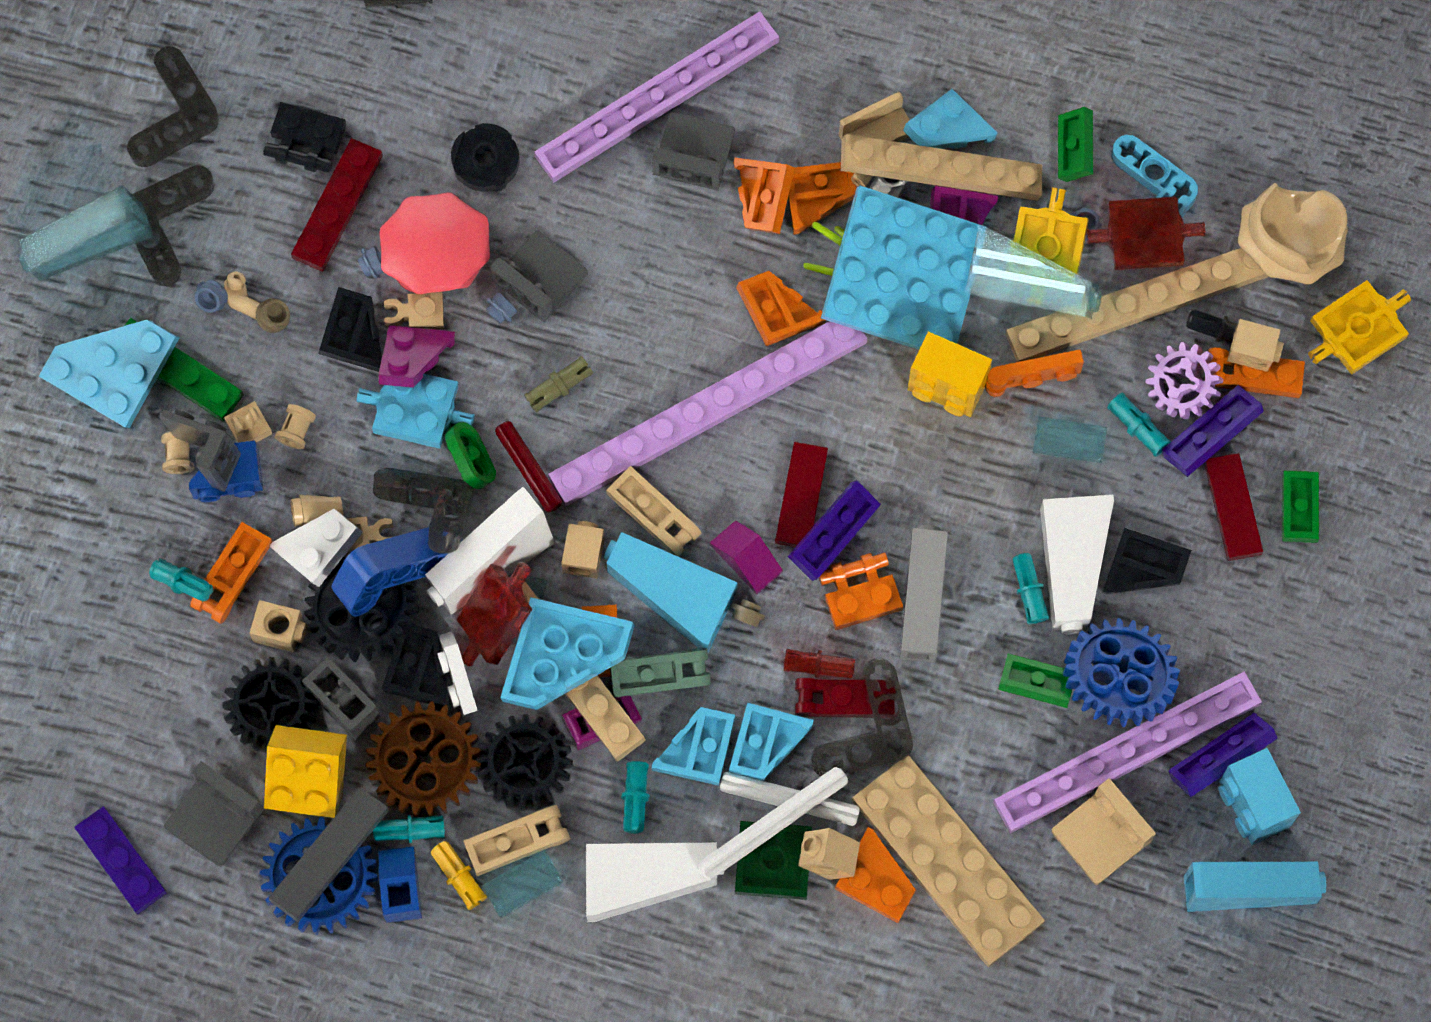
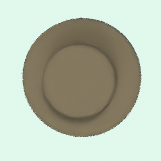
M269 298L258 305L256 320L263 330L277 333L287 327L290 321V311L288 306L281 300Z
M744 599L741 600L740 605L733 603L731 606L734 609L732 618L758 627L760 619L764 620L766 615L759 613L762 606Z

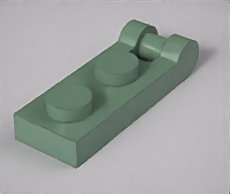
M694 648L686 651L625 658V660L609 668L613 697L711 684L710 673L706 672L705 660H708L707 648ZM691 663L692 674L683 676L682 664Z

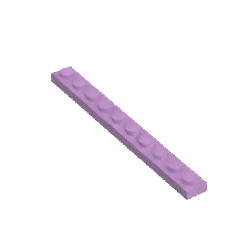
M829 321L548 474L549 480L566 507L618 479L630 466L636 469L865 345L867 337L862 331Z

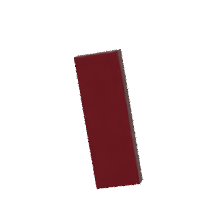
M794 442L775 544L796 547L814 526L828 454L827 447Z
M1236 453L1209 458L1204 462L1227 561L1262 555L1263 548L1240 454Z

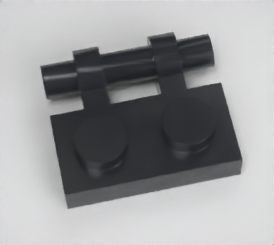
M280 102L270 133L272 138L282 141L279 145L267 142L263 155L275 158L277 163L286 165L290 162L304 166V169L307 171L316 172L320 170L329 173L332 167V159L324 158L322 154L324 151L337 155L347 125L346 120ZM298 144L311 149L306 153L293 149V146Z

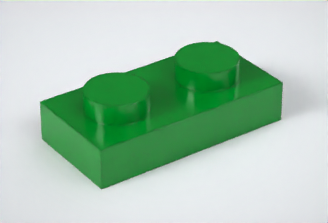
M1081 107L1058 115V179L1069 182L1092 175L1093 110Z
M1284 470L1282 473V542L1317 543L1319 540V472Z
M1007 654L998 690L1064 708L1068 707L1072 689H1066L1065 687L1069 677L1063 676L1064 668Z

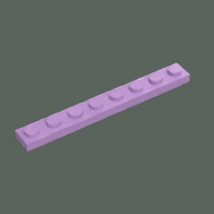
M759 11L534 151L535 158L554 183L779 43V36Z
M1244 671L1154 717L1152 722L1146 721L1140 724V726H1136L997 797L993 803L1008 831L1012 833L1096 790L1108 778L1114 781L1260 706L1262 701Z

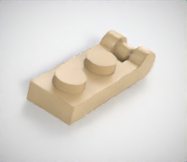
M631 466L606 490L607 495L673 555L679 557L685 551L683 547L690 540L695 541L702 534L700 529ZM673 524H676L680 531L672 537L667 530Z
M553 805L464 840V845L476 875L480 876L547 848L559 846L569 841L571 838L568 830L562 827L559 820L562 815L558 806ZM546 824L549 833L539 837L536 826Z

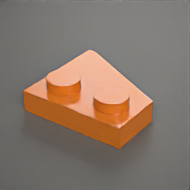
M734 157V168L740 171L742 186L738 187V192L743 203L742 215L745 228L780 234L795 167L781 163Z
M841 162L794 168L788 195L793 235L800 234L811 227L813 222H819L853 200L857 188L851 180L854 173L841 171Z
M770 271L738 282L736 289L766 346L823 325L826 320L821 319V310L817 313L802 301V295L794 289L786 287L782 280Z
M870 827L866 829L860 840L854 877L840 878L835 886V890L896 923H899L916 892L915 887Z

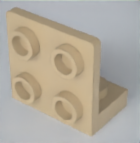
M1110 778L1098 786L1091 798L1051 830L1055 838L1095 885H1099L1149 845L1156 835L1154 830Z

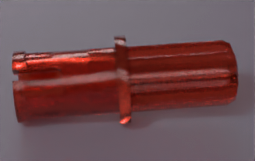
M786 649L784 671L813 674L815 678H819V675L852 678L855 672V660L853 658L822 655V650L814 653Z

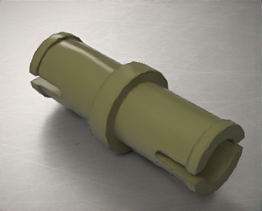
M580 356L558 373L555 371L551 372L548 375L549 379L530 392L525 393L524 397L530 402L529 405L537 413L560 395L562 397L568 395L569 389L588 376L593 375V371L590 367L588 368V363Z

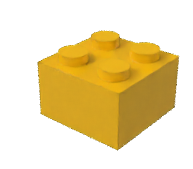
M928 331L911 366L907 390L911 391L915 398L923 402L929 403L932 400L943 405L947 412L955 416H963L964 414L971 417L986 386L992 359Z
M276 725L267 746L264 809L334 818L343 798L347 735Z

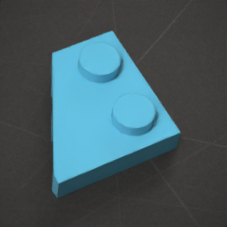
M953 89L908 121L903 129L917 145L939 149L963 148L967 146L968 142L984 140L985 144L991 143L995 140L998 133Z

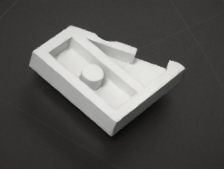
M332 509L273 541L270 547L309 581L319 587L363 532L340 512Z

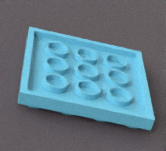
M861 185L858 186L853 198L821 319L918 350L928 331L957 344L988 227Z

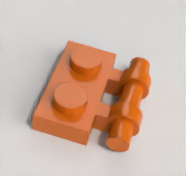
M885 552L874 556L868 553L860 556L861 560L844 565L841 562L832 564L830 569L825 570L819 577L821 585L834 582L837 591L825 594V600L835 630L903 610V604L893 574L881 578L877 574L876 569L889 566ZM865 573L867 582L851 587L848 586L846 578Z

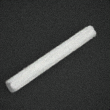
M832 768L698 862L697 867L701 875L705 879L712 880L847 785L848 778L841 768Z

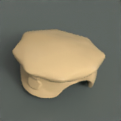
M1273 183L1255 201L1243 207L1238 244L1268 277L1310 285L1329 271L1342 265L1344 261L1345 241L1348 233L1346 208L1337 196L1328 191H1292L1283 189L1277 183Z

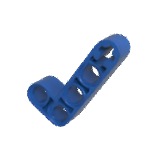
M446 522L360 546L346 557L331 588L352 616L363 615L376 604L383 589L426 577L425 574L460 544L463 539L451 523Z

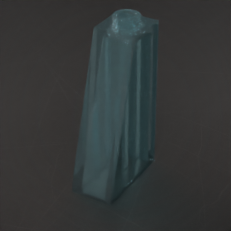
M120 186L19 240L22 253L19 254V260L26 273L30 272L41 281L151 238L154 235L144 205L124 186Z
M978 226L965 294L1092 319L1093 312H1098L1102 293L1098 291V284L992 229Z

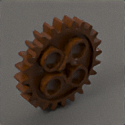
M416 701L413 712H409L405 705H401L402 716L397 717L394 713L389 712L388 715L391 723L389 725L382 722L378 723L382 735H370L371 741L377 747L366 748L367 755L375 758V760L366 763L367 770L377 772L372 774L369 780L371 784L382 783L377 788L376 793L378 796L389 793L386 800L389 807L397 801L400 802L399 811L401 814L409 806L412 807L414 817L419 816L421 808H426L429 817L434 814V807L437 806L446 814L447 802L451 801L458 807L460 806L457 796L459 793L465 796L471 795L469 788L466 786L467 783L478 784V778L471 773L472 771L482 770V764L473 760L480 757L482 751L480 748L471 747L479 741L478 735H467L472 729L471 723L466 722L459 725L462 719L461 713L457 712L450 718L449 707L446 704L440 712L436 711L434 701L429 703L427 710H422L419 701ZM418 728H427L431 731V734L426 741L417 742L412 738L414 731ZM441 734H444V735H445V739L442 740V741H440V742L433 748V746H434L435 743H436V739H437ZM446 749H454L459 752V756L454 762L445 763L440 760L441 753ZM429 754L431 762L428 764L423 761L419 765L417 756L425 757ZM403 755L408 758L407 765L400 770L391 768L390 761L392 758ZM415 771L411 781L408 784H404L403 780ZM429 776L436 779L435 787L429 791H422L417 787L418 782L423 777Z

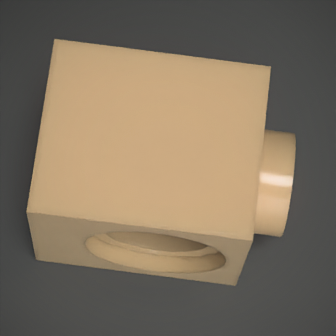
M1240 319L1235 328L1227 361L1268 372L1273 361L1279 362L1284 342L1278 341L1280 329Z
M579 521L577 525L569 523L561 563L563 573L598 578L605 540L604 529L598 528L597 524L588 521Z
M259 600L249 634L254 643L294 652L296 644L302 643L305 638L307 623L303 622L304 618L300 610ZM286 621L289 623V627L285 632L281 634L271 632V628L276 622Z
M831 828L806 831L801 845L798 866L828 880L854 877L860 842Z

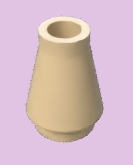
M299 494V498L290 500L294 527L303 526L332 509L337 510L343 515L340 496L326 497Z

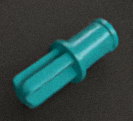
M1022 553L1014 556L1013 563L1020 586L1016 592L1017 595L1021 596L1027 624H1037L1049 620L1050 617L1042 592L1044 584L1038 582L1031 554Z
M159 558V561L155 560L150 567L149 574L151 579L168 585L174 593H186L202 602L207 601L210 594L213 593V586L193 575L192 571L187 567H177L162 558Z
M630 761L626 764L625 792L621 794V799L625 801L623 830L629 834H639L644 831L646 802L650 799V795L646 793L649 764L642 761Z
M410 814L407 815V819L381 820L373 830V838L376 841L408 839L409 843H412V840L445 839L444 815L411 818Z

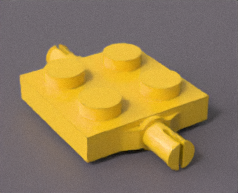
M1052 188L1048 208L1033 209L1020 206L1007 274L1026 278L1033 283L1031 299L1029 301L1031 304H1036L1037 302L1038 305L1044 306L1047 285L1060 284L1076 287L1089 219L1072 216L1062 210L1066 192L1064 189Z
M1368 280L1355 287L1312 316L1310 322L1320 333L1324 343L1308 352L1310 359L1314 358L1312 362L1318 364L1321 360L1333 354L1340 359L1351 375L1408 337L1409 333L1399 321L1396 310L1411 302L1410 295H1406L1407 291L1402 289L1387 300L1376 292Z

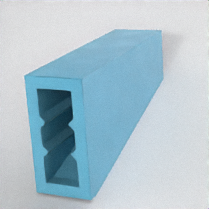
M621 532L617 542L614 540L610 541L604 554V559L607 560V573L697 648H707L709 653L736 596L737 582Z
M1318 861L1192 862L1184 875L1187 912L1317 904L1322 898V893H1326V876L1324 872H1319Z

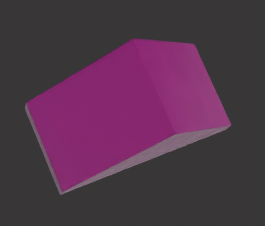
M736 520L709 543L756 595L783 572L760 535Z

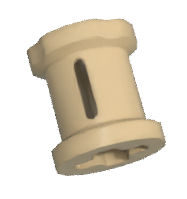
M289 404L286 409L287 417L281 431L276 432L275 439L289 447L304 449L306 444L304 441L310 423L314 422L316 415L308 409Z
M171 432L163 434L161 442L165 444L166 462L163 463L162 470L169 474H183L193 471L194 463L190 461V443L175 438Z

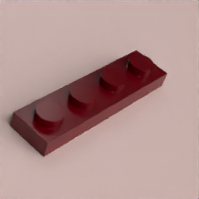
M353 138L350 139L291 252L292 259L321 272L324 271L383 157L381 150Z

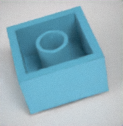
M1268 748L1229 765L1219 781L1221 786L1218 787L1223 802L1226 806L1231 805L1238 817L1235 819V824L1240 835L1243 838L1248 837L1252 845L1290 828L1301 813Z

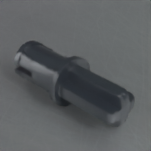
M1197 309L1191 310L1186 322L1188 329L1216 338L1215 342L1218 343L1220 340L1232 343L1237 323L1228 320V316L1220 318Z

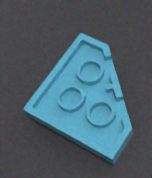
M143 320L55 346L39 377L123 427L130 428L180 337L151 320Z
M530 597L500 697L502 702L538 710L625 660L635 627L634 623Z

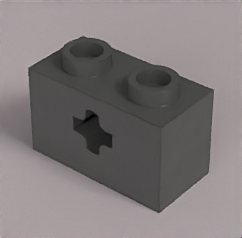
M329 656L302 680L304 687L308 688L312 697L319 701L320 706L354 741L381 717L377 706Z

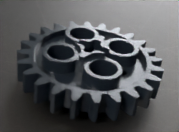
M343 557L339 565L335 566L319 587L315 584H309L308 587L315 596L306 597L304 600L312 607L304 612L308 620H312L307 627L312 633H316L313 638L319 645L324 643L323 648L329 654L335 651V654L341 660L348 653L350 659L353 662H357L360 653H362L369 662L372 659L373 651H377L381 657H385V646L389 645L391 648L397 649V644L394 640L397 636L402 639L408 638L403 631L404 626H415L409 615L419 613L416 605L412 604V602L419 599L416 591L412 590L416 584L414 581L387 588L368 612L354 617L331 588L336 575L346 559ZM349 616L344 625L335 626L340 617ZM383 618L382 623L378 627L369 628L373 620ZM359 624H360V626H361L360 632H359V634H355V633L358 631Z

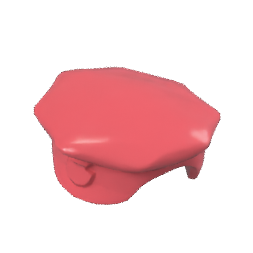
M450 192L407 197L396 212L380 227L382 271L396 279L404 289L415 294L468 288L478 275L480 269L490 259L488 218Z

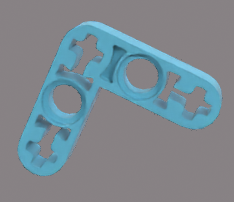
M1133 135L1120 136L1113 145L1111 155L1113 162L1117 167L1157 195L1129 229L1125 238L1124 247L1126 252L1135 259H1144L1156 250L1193 205L1198 194V186L1192 177ZM1132 147L1134 149L1133 156H1121L1122 148L1126 150ZM1142 156H1145L1146 158L1142 161L1140 168H1136L1137 161H1141ZM1149 165H1158L1163 169L1164 176L1157 180L1151 179L1146 175L1145 169ZM1186 187L1188 189L1187 196L1182 195L1174 206L1171 201L1174 199L1177 189L1180 190ZM1158 209L1165 210L1170 214L1171 220L1164 225L1157 224L1152 219V213ZM1148 228L1151 233L1147 238L1146 246L1140 245L1139 248L1134 246L1135 238L1140 239Z

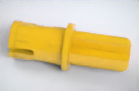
M448 841L437 844L431 850V855L448 878L446 880L447 885L452 884L468 910L475 908L481 904L479 901L483 902L488 897L471 875L470 871L472 868L469 865H464Z

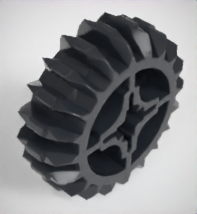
M269 657L268 666L263 667L260 659H256L254 661L255 670L250 671L246 665L241 668L245 675L243 679L236 675L232 676L231 680L237 688L228 687L225 689V694L232 699L222 703L224 710L231 711L224 716L227 724H234L230 729L233 736L242 734L240 738L241 744L245 746L253 740L252 747L254 751L258 752L264 743H266L267 748L275 726L279 725L280 719L285 715L294 714V711H297L294 718L285 725L287 727L311 730L305 722L314 723L318 720L317 715L311 712V710L320 708V703L316 699H311L313 698L311 692L307 687H304L302 682L308 674L301 676L302 668L298 664L289 670L290 662L288 659H283L279 667H276L274 657ZM277 680L292 685L299 692L300 699H292L290 695L280 694ZM264 682L263 690L259 694L248 696V699H246L248 693L256 685ZM273 693L277 704L273 705L270 718L265 706L269 705ZM243 711H251L252 715H261L265 723V730L250 725L244 719Z
M528 714L523 715L522 724H516L515 717L510 716L508 718L510 727L505 728L501 722H497L495 726L499 733L498 735L489 731L486 732L485 737L491 745L479 744L478 748L481 749L482 754L487 756L476 758V761L481 763L482 767H485L477 773L479 780H488L483 785L485 792L497 789L493 795L495 802L498 803L507 796L506 808L511 809L514 806L515 800H518L520 810L526 811L527 801L533 800L534 808L540 809L539 798L544 796L548 803H552L554 799L550 792L551 790L560 794L564 792V787L558 780L570 781V773L562 769L573 767V760L565 758V756L572 752L570 745H561L566 739L564 733L552 736L556 730L554 723H550L542 729L543 717L538 716L535 719L534 725L530 724ZM532 737L542 741L543 744L536 743L533 746H524L516 738ZM506 745L511 758L503 766L504 770L497 774L495 770L496 758L502 747ZM552 751L554 765L549 776L543 780L538 766L545 760V755ZM517 752L525 760L530 759L532 773L524 765L518 766ZM523 778L528 780L534 787L516 788L505 782L508 780L513 782L516 779Z

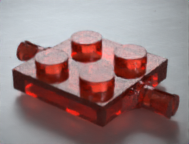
M1177 197L1109 201L1107 205L1109 218L1107 229H1087L1088 244L1108 242L1113 254L1114 270L1183 266L1185 261L1183 252L1185 237H1204L1206 232L1204 222L1184 223L1179 213Z
M519 562L511 577L508 576L502 566L490 564L456 620L469 638V645L461 656L465 665L473 666L479 654L482 655L486 663L498 665L529 616L532 608L524 598L522 590L524 581L532 571L527 564Z

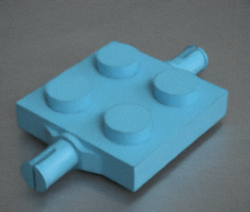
M423 374V378L414 388L384 385L380 393L359 388V393L357 394L358 403L376 406L377 413L372 427L374 434L434 448H441L444 435L451 424L465 422L473 426L475 414L455 410L454 401L458 391V381Z

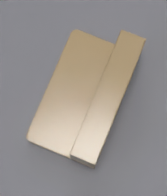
M897 92L842 119L839 127L841 141L845 134L901 142L909 138L903 131L905 124L910 120L902 108V94Z

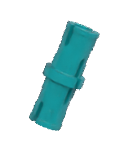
M1123 392L1118 394L1108 404L1107 409L1128 428L1127 433L1131 437L1136 436L1151 451L1154 457L1159 456L1162 453V449L1171 442L1151 422L1152 417L1146 412L1142 413Z

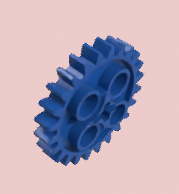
M1121 618L1117 619L1114 627H1111L1106 619L1103 620L1100 629L1092 623L1087 633L1080 631L1077 640H1072L1069 652H1067L1064 663L1067 665L1064 668L1063 676L1069 677L1065 687L1066 689H1075L1072 696L1073 701L1084 700L1081 709L1083 712L1090 708L1095 710L1093 719L1097 720L1102 714L1106 715L1107 725H1111L1114 718H1119L1122 727L1126 726L1128 719H1132L1136 726H1140L1143 716L1152 722L1156 712L1163 714L1167 704L1171 705L1175 696L1174 693H1176L1179 685L1177 678L1180 669L1174 667L1177 656H1167L1171 645L1164 644L1160 646L1158 643L1161 634H1156L1153 637L1148 636L1149 626L1147 625L1141 631L1136 630V622L1134 620L1131 621L1129 627L1123 626ZM1103 650H1104V651H1109V652H1111L1113 655H1107V654L1103 653L1102 651H1103ZM1137 660L1145 661L1148 665L1141 664ZM1094 680L1103 681L1106 685H1100ZM1130 689L1139 691L1141 695L1132 693Z
M320 816L317 826H313L309 818H305V828L301 830L295 823H292V835L288 836L282 831L279 832L282 840L281 845L269 843L271 850L275 854L274 856H263L262 858L270 866V869L260 871L261 877L270 880L261 885L263 892L273 893L287 876L286 867L292 861H299L304 855V848H310L327 827L324 817ZM370 845L359 847L328 885L335 898V902L330 904L323 892L320 895L319 903L315 907L309 908L298 922V930L301 933L306 930L308 924L312 925L315 935L319 934L321 925H325L329 933L332 934L334 923L339 922L346 929V917L348 915L359 920L360 917L356 908L358 906L366 909L370 907L364 896L376 894L375 889L369 886L368 883L378 881L377 874L368 872V870L377 866L376 860L365 859L373 852ZM348 875L352 877V885L347 890L339 891L334 888V882L339 876ZM268 896V897L266 898V900H265L266 903H267V905H268V906L274 905V904H272V903L269 901V896ZM278 907L273 912L277 918L286 914ZM289 915L285 918V924L288 927L296 921Z

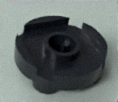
M482 123L475 125L474 129H470L466 133L463 131L458 135L451 149V161L456 178L466 187L475 191H502L506 188L507 183L515 177L520 164V155L516 142L506 129L495 124ZM485 151H490L491 158L494 160L487 164H480V160L476 158L477 155H484Z

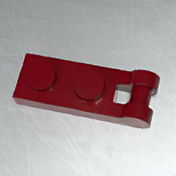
M795 679V691L798 692V703L795 704V715L841 718H894L895 680ZM813 693H823V704L813 703Z

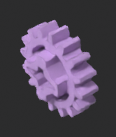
M1181 342L1179 351L1169 345L1167 346L1168 355L1166 357L1160 354L1156 355L1157 360L1160 362L1158 366L1149 365L1148 367L1154 373V378L1146 379V384L1154 387L1148 393V396L1153 400L1159 399L1155 406L1161 411L1167 408V415L1173 418L1179 412L1181 418L1189 419L1190 411L1197 416H1202L1201 407L1203 405L1209 408L1213 407L1212 402L1209 400L1210 397L1221 395L1215 389V384L1223 383V378L1215 375V372L1220 370L1221 366L1216 362L1210 363L1214 356L1208 351L1202 353V347L1196 344L1190 350L1189 345ZM1177 361H1180L1179 364H1177V365L1171 367L1174 363H1176ZM1202 367L1205 372V381L1202 380L1200 375ZM1174 377L1180 379L1189 378V380L1194 382L1195 385L1189 383L1180 384L1179 381L1174 379ZM1164 381L1167 382L1169 387L1167 394L1164 389ZM1198 395L1195 399L1189 401L1191 397Z

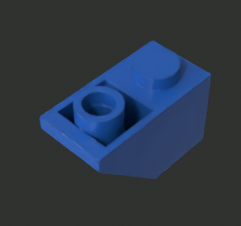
M256 441L234 443L241 455L225 492L213 488L199 470L189 482V490L193 499H199L201 502H214L219 500L220 496L234 494L235 497L244 498L255 495L256 491H263L260 453Z
M415 847L378 851L379 884L382 911L386 923L421 919L422 909Z

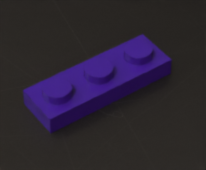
M1237 385L1163 448V457L1188 477L1264 412L1262 403Z
M857 480L851 482L788 555V558L810 580H817L881 504Z
M1254 712L1169 769L1168 772L1172 781L1192 797L1222 777L1229 765L1261 751L1278 738L1274 728Z
M104 806L74 827L137 915L167 894Z

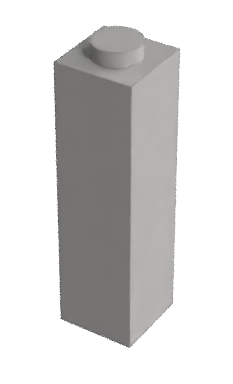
M921 525L919 528L912 529L900 650L901 660L935 663L948 536V531H940L938 526Z

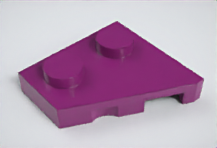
M389 325L379 370V384L414 388L423 378V374L431 370L439 362V354L446 347L451 349L454 346L455 331Z

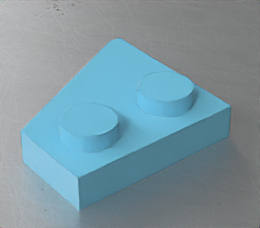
M747 703L729 772L765 781L813 727L814 720Z
M700 707L690 718L685 728L680 730L672 739L671 744L661 756L654 760L652 771L719 786L735 715Z

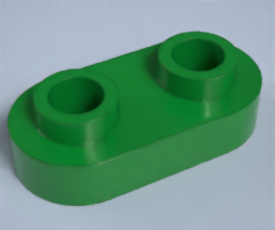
M459 422L447 431L445 440L461 473V477L467 485L475 489H484L496 477V470L474 427L465 422Z

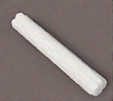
M728 771L724 772L720 782V790L722 792L775 806H780L800 792V790ZM827 798L806 814L854 826L857 823L860 809L857 805Z

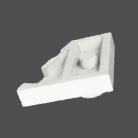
M452 631L438 635L443 652L437 653L443 674L450 672L453 685L447 687L453 707L460 705L464 715L478 711L458 643Z

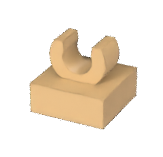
M255 401L224 417L237 443L254 440L257 443L272 435V431Z

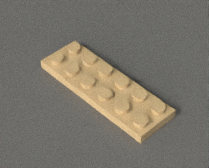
M908 754L852 797V802L859 807L860 812L988 968L1044 924L1045 920Z

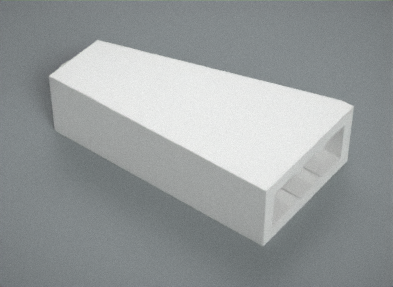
M524 487L512 495L425 574L431 586L426 591L437 607L444 605L452 615L555 544L544 512Z
M1113 495L1043 499L1040 514L1052 631L1061 630L1062 634L1073 635L1078 634L1089 626L1113 509Z
M717 842L586 844L587 922H597L716 886L717 876L712 880L705 879L698 870L697 864L717 850Z

